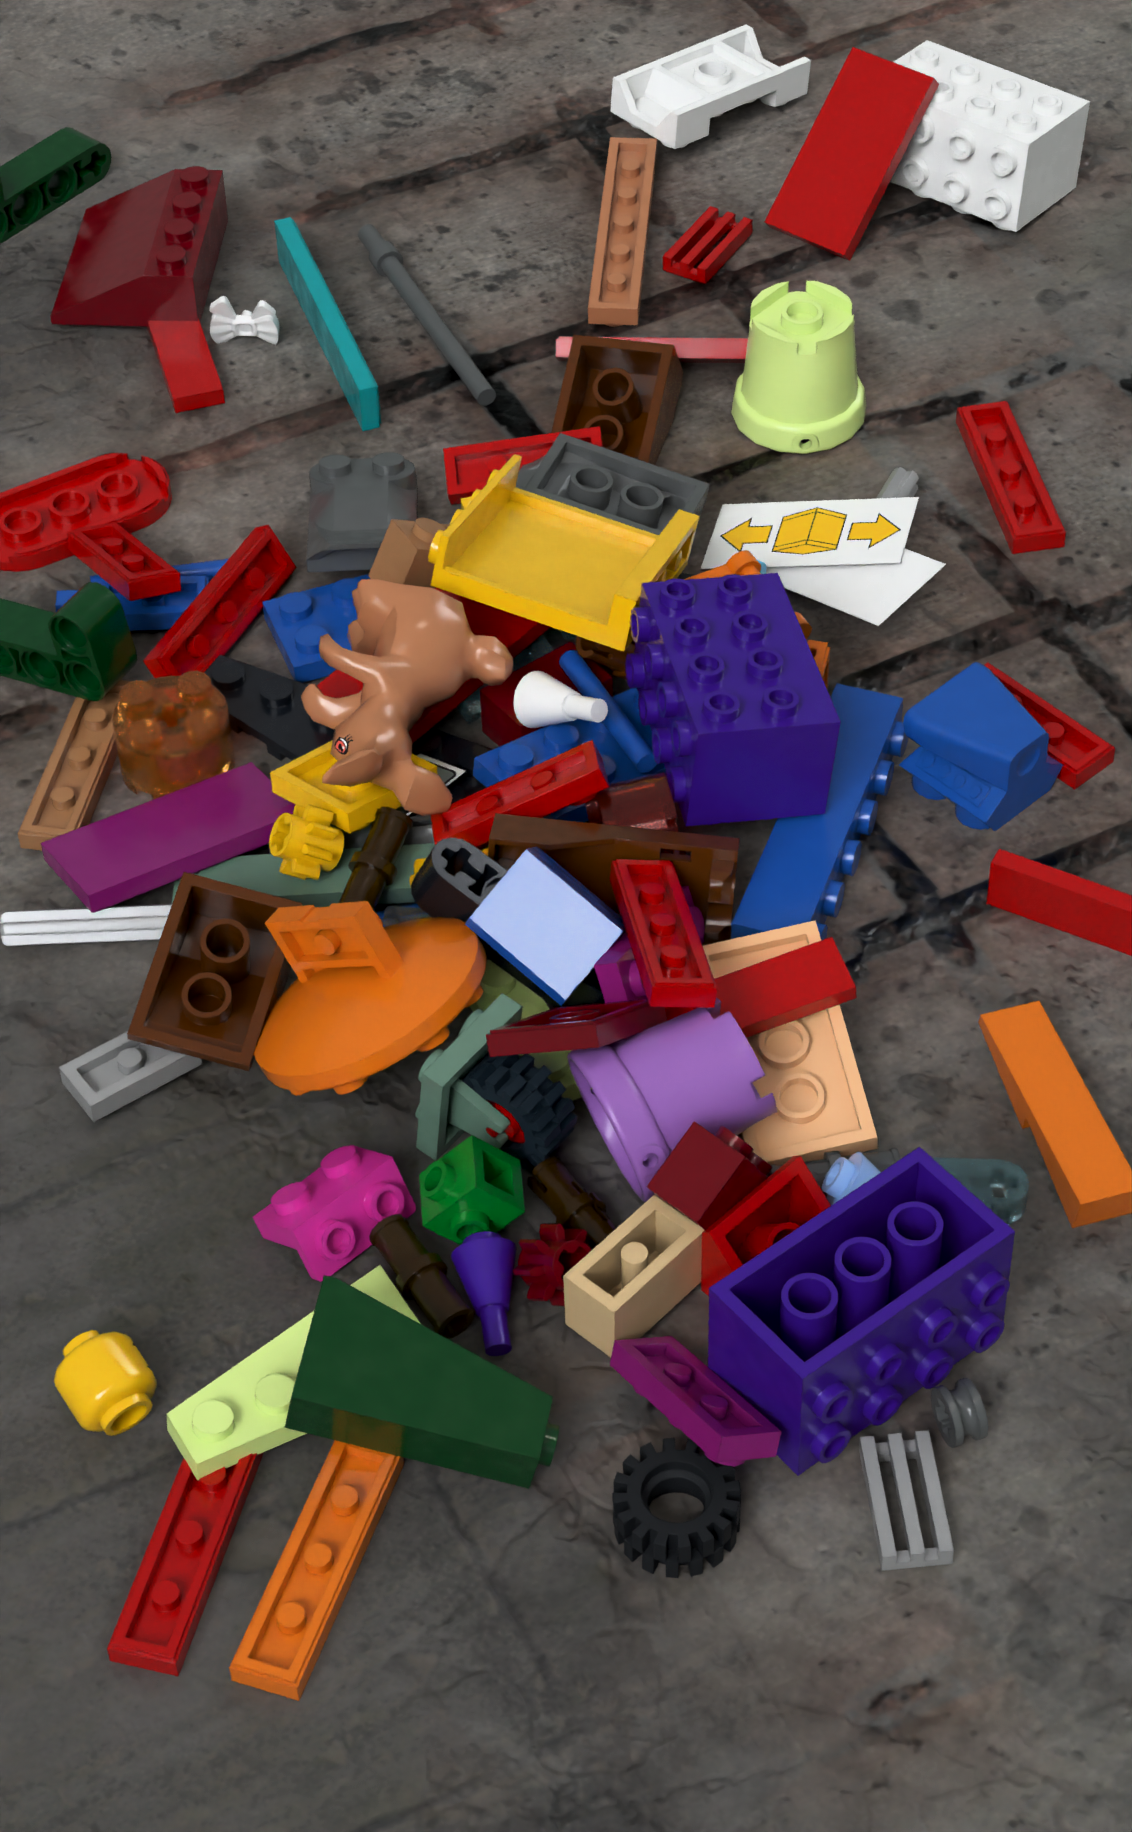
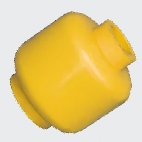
M89 1330L73 1338L64 1347L63 1355L65 1358L56 1369L54 1384L84 1430L93 1432L104 1431L106 1435L113 1436L131 1429L149 1414L153 1406L151 1399L154 1396L157 1381L147 1362L127 1334L114 1331L99 1334L96 1330Z

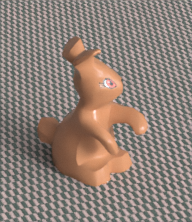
M361 579L358 582V588L352 591L353 604L357 613V620L352 621L348 625L347 638L352 651L342 648L327 633L320 636L319 653L320 657L330 667L363 682L362 690L354 695L334 698L325 696L316 684H309L301 695L304 709L314 722L335 729L330 754L337 762L324 774L322 783L351 787L371 782L392 790L406 811L421 816L447 812L451 806L452 794L438 774L414 765L411 760L412 740L408 732L417 723L426 709L453 697L469 678H479L483 683L490 686L501 685L512 674L513 657L507 647L495 636L474 635L465 615L463 603L441 591L430 587L398 584L379 579Z

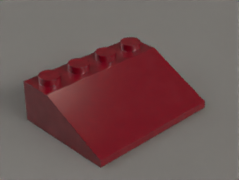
M200 166L174 169L87 208L50 316L51 323L59 325L148 327V321H198L199 319L201 322L228 223L223 170H207Z

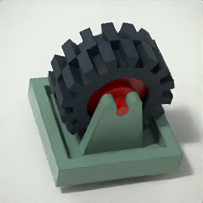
M503 993L484 1011L477 1009L471 1013L464 1022L458 1038L445 1051L439 1048L431 1053L420 1069L418 1080L421 1082L420 1103L415 1113V1117L418 1119L416 1148L435 1161L464 1132H467L519 1159L521 1169H530L532 1166L535 1168L540 1162L546 1160L575 1129L573 1126L577 1123V1115L571 1113L575 1108L573 1101L570 1098L561 1096L566 1091V1088L560 1081L553 1083L548 1078L552 1072L545 1065L540 1069L534 1066L535 1058L529 1054H524L522 1057L520 1055L489 1057L486 1034H489L492 1029L521 1020L523 1006Z

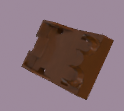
M495 813L489 836L488 857L507 871L526 849L538 847L619 914L620 911L609 880L612 860H670L673 862L681 886H689L694 906L698 907L702 913L705 926V942L702 946L731 939L740 838ZM661 848L672 849L674 852L673 854L661 853ZM680 850L691 851V855H681Z

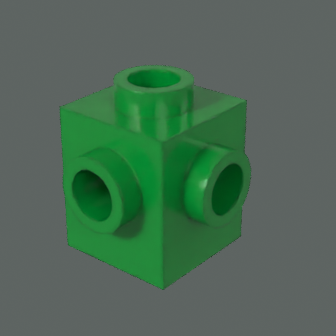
M473 1135L469 1136L439 1160L431 1163L419 1174L422 1226L459 1245L462 1244L467 1236L477 1232L490 1231L497 1233L525 1212L520 1160Z

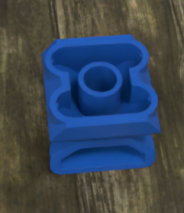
M979 662L972 663L912 706L906 712L903 719L906 736L920 745V747L898 764L912 775L911 783L913 789L927 799H948L955 804L957 819L963 825L973 829L991 828L997 831L1050 791L1063 767L1061 763L1047 755L1049 734L993 672Z

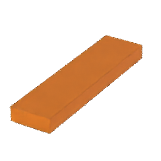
M334 1440L230 1664L229 1670L232 1681L293 1700H300L403 1469L404 1457Z

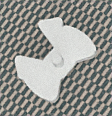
M220 296L210 304L209 311L212 313L210 335L217 344L227 342L236 336H257L271 344H277L280 324L276 316V310L267 302L260 300L253 313L249 310H244L242 315H236L226 296Z

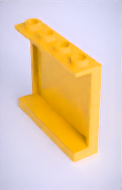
M514 454L500 470L494 469L487 485L482 490L476 489L473 492L469 504L464 510H456L447 529L436 532L428 554V562L435 564L430 586L624 652L633 640L630 615L633 607H639L642 583L661 582L679 577L688 564L700 516L679 509L660 535H656L516 488L522 456Z

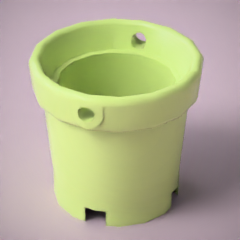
M806 280V292L794 291L789 293V281L777 283L762 290L751 303L744 372L736 381L731 413L739 431L754 443L778 452L799 454L830 450L850 440L864 424L866 397L865 388L857 374L852 302L842 291L822 282ZM809 439L806 443L801 442V440Z

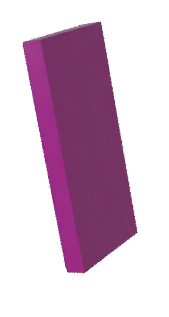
M250 762L41 843V847L47 864L91 913H95L179 880L183 872L194 874L269 844L271 830L275 821L283 813L293 814L295 804L273 793L271 780Z

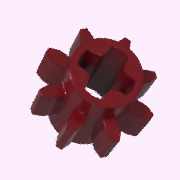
M542 1223L539 1229L540 1239H520L518 1242L522 1251L519 1255L518 1267L513 1270L514 1275L521 1276L522 1280L530 1286L527 1299L531 1301L550 1300L553 1306L565 1307L563 1275L591 1251V1248L584 1243L587 1231L584 1229H566L564 1231L561 1223Z

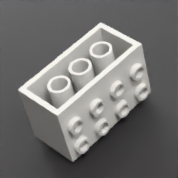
M928 40L894 61V63L935 78L939 86L890 182L912 190L919 197L935 199L952 206L959 213L972 214L992 222L999 229L1012 230L1014 232L1020 230L1076 188L1090 101Z

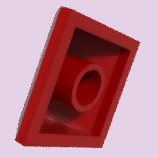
M793 1156L702 1232L701 1291L709 1296V1287L831 1206L801 1156Z

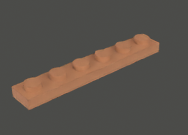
M610 137L588 302V324H605L611 327L638 325L657 160V139Z

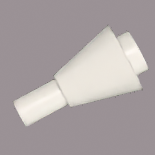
M532 671L526 674L518 683L514 694L513 704L516 717L521 724L528 728H539L577 719L599 723L606 718L608 713L607 703L603 699L582 696L577 691L543 671Z

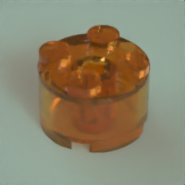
M189 671L181 676L159 677L146 682L132 681L121 688L119 691L120 700L114 709L112 722L122 778L132 792L137 794V788L151 794L152 800L234 769L235 754L228 705L223 694L211 684V679L207 674L200 671Z

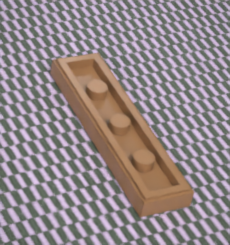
M120 680L99 701L75 698L19 829L18 838L21 848L42 851V842L89 825L140 700L139 682Z

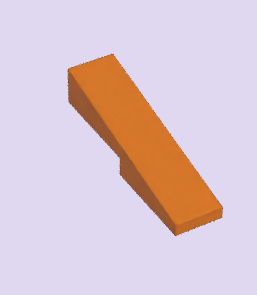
M1040 1001L981 1014L978 1023L1021 1128H1031L1071 1227L1076 1228L1131 1214L1132 1169Z

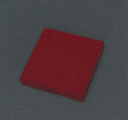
M648 999L556 1007L492 1029L489 1034H486L489 1057L600 1048L667 1021L665 1007H650Z

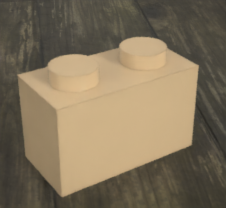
M653 1195L563 1275L565 1324L610 1358L614 1340L641 1338L701 1283L702 1232L705 1230L662 1199Z

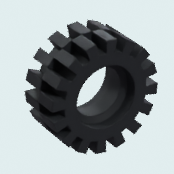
M675 1438L663 1439L662 1452L656 1453L650 1442L640 1447V1461L631 1454L623 1461V1474L617 1472L613 1482V1524L618 1545L624 1543V1554L632 1563L642 1554L643 1570L654 1574L658 1563L666 1564V1577L678 1578V1566L688 1565L690 1576L692 1577L703 1574L704 1558L707 1559L713 1568L723 1562V1549L729 1552L732 1551L736 1544V1534L740 1531L741 1488L739 1480L735 1481L734 1467L720 1466V1464L708 1459L705 1454L704 1456L699 1455V1446L688 1438L685 1450H676ZM684 1493L699 1499L704 1506V1510L700 1516L690 1521L668 1522L654 1516L649 1506L654 1499L664 1494Z

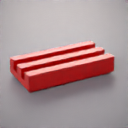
M710 206L663 255V270L706 284L751 236L753 219L743 217L739 223H736V214L726 212L722 217H718L719 209ZM724 234H727V236L714 248L715 243ZM701 258L704 259L697 268H693Z

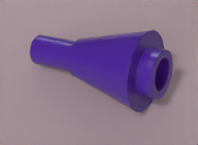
M483 1231L467 1236L462 1244L453 1250L451 1260L476 1315L480 1317L485 1353L489 1356H501L512 1350L507 1312L510 1307L517 1247L514 1242L502 1238L496 1232Z

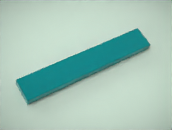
M291 217L275 220L279 263L362 431L379 428L381 414L378 385L295 221Z

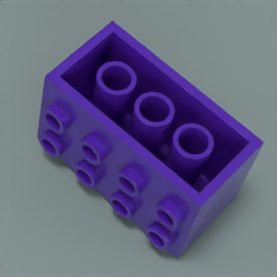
M778 573L755 575L730 574L715 578L688 580L676 578L661 582L642 583L639 607H633L630 615L631 633L635 642L634 653L627 654L626 679L629 688H637L641 723L643 726L650 725L652 750L655 762L657 764L664 763L668 799L671 803H678L685 825H714L825 814L841 721Z
M919 1146L709 1287L708 1368L782 1431L776 1455L799 1476L819 1461L827 1463L836 1458L845 1449L849 1440L870 1424L878 1426L885 1423L897 1412L902 1402L922 1387L931 1389L937 1386L947 1377L953 1365L973 1351L981 1353L987 1350L999 1339L1005 1327L1004 1315L1007 1292L1010 1287L1009 1276L1015 1231Z

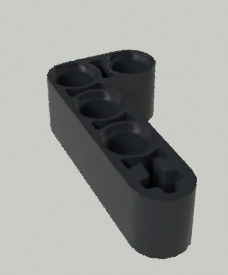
M452 837L439 841L433 847L415 875L411 884V894L415 903L431 917L456 918L466 922L507 873V870L467 841ZM478 936L489 960L554 1008L605 1003L595 970L567 1001L560 1006Z

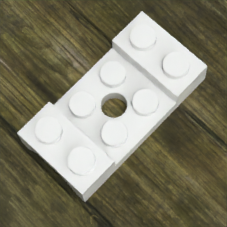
M746 24L613 77L610 112L629 122L632 127L641 129L660 140L667 147L673 149L683 148L689 143L709 135L710 118L721 116L724 112L746 103H752L758 98L766 105L777 107L807 94L811 60L804 56L778 67L762 57L753 28Z

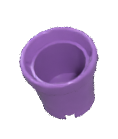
M718 998L715 1001V1008H696L600 1048L572 1050L567 1055L571 1073L598 1131L624 1177L643 1202H646L655 1195L646 1186L693 1122H696L713 1135H715L720 1126L738 1135L753 1124L777 1112L773 1093L761 1098L752 1082L764 1077L765 1073L732 1014L728 1011L720 1015L721 1001Z

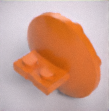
M368 901L332 903L327 907H315L314 905L279 907L265 922V925L298 978L276 1000L268 1014L254 1051L258 1065L270 1082L280 1088L289 1090L292 1095L297 1096L309 1091L331 1088L337 1094L344 1095L360 1088L369 1076L392 1066L416 1050L425 1052L436 1048L448 1038L450 1034L448 1025L463 1009L473 1005L483 994V988L480 983L485 973L487 956L477 934L465 925L466 922L456 918L423 917L383 927L380 917L374 912Z

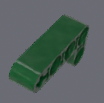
M65 127L0 166V244L102 180L110 168V149L105 144L73 128Z
M97 582L84 584L56 613L0 598V676L82 699L99 701L135 666L138 660L123 607L115 594L104 585Z

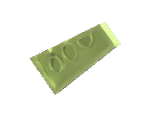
M381 1265L350 1285L420 1323ZM314 1311L166 1413L167 1431L188 1463L197 1481L223 1467L226 1469L237 1464L239 1459L251 1453L252 1455L256 1453L259 1455L307 1434L285 1428Z

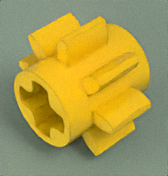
M310 804L306 807L295 805L293 814L283 813L277 818L271 830L269 849L273 856L283 859L279 870L280 873L306 880L307 877L318 880L321 870L329 872L336 867L343 853L344 834L341 829L330 826L334 812Z

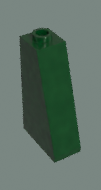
M324 1275L294 1384L285 1428L529 1489L537 1465L540 1464L548 1467L551 1465L560 1426L548 1423L553 1400L551 1395L338 1278Z

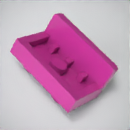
M354 1145L343 1146L328 1153L321 1160L320 1168L301 1182L291 1183L279 1189L271 1197V1204L253 1216L262 1237L296 1249L312 1279L322 1282L324 1275L332 1276L372 1245L369 1235L380 1221L394 1214H401L407 1219L416 1211L415 1202L392 1156Z

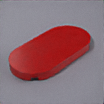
M109 453L1 492L0 570L12 572L29 571L73 556L74 554L68 550L67 532H70V530L116 522L129 533H133L155 523L167 512L172 500L170 479L166 469L156 460L141 455V461L129 459L128 453Z

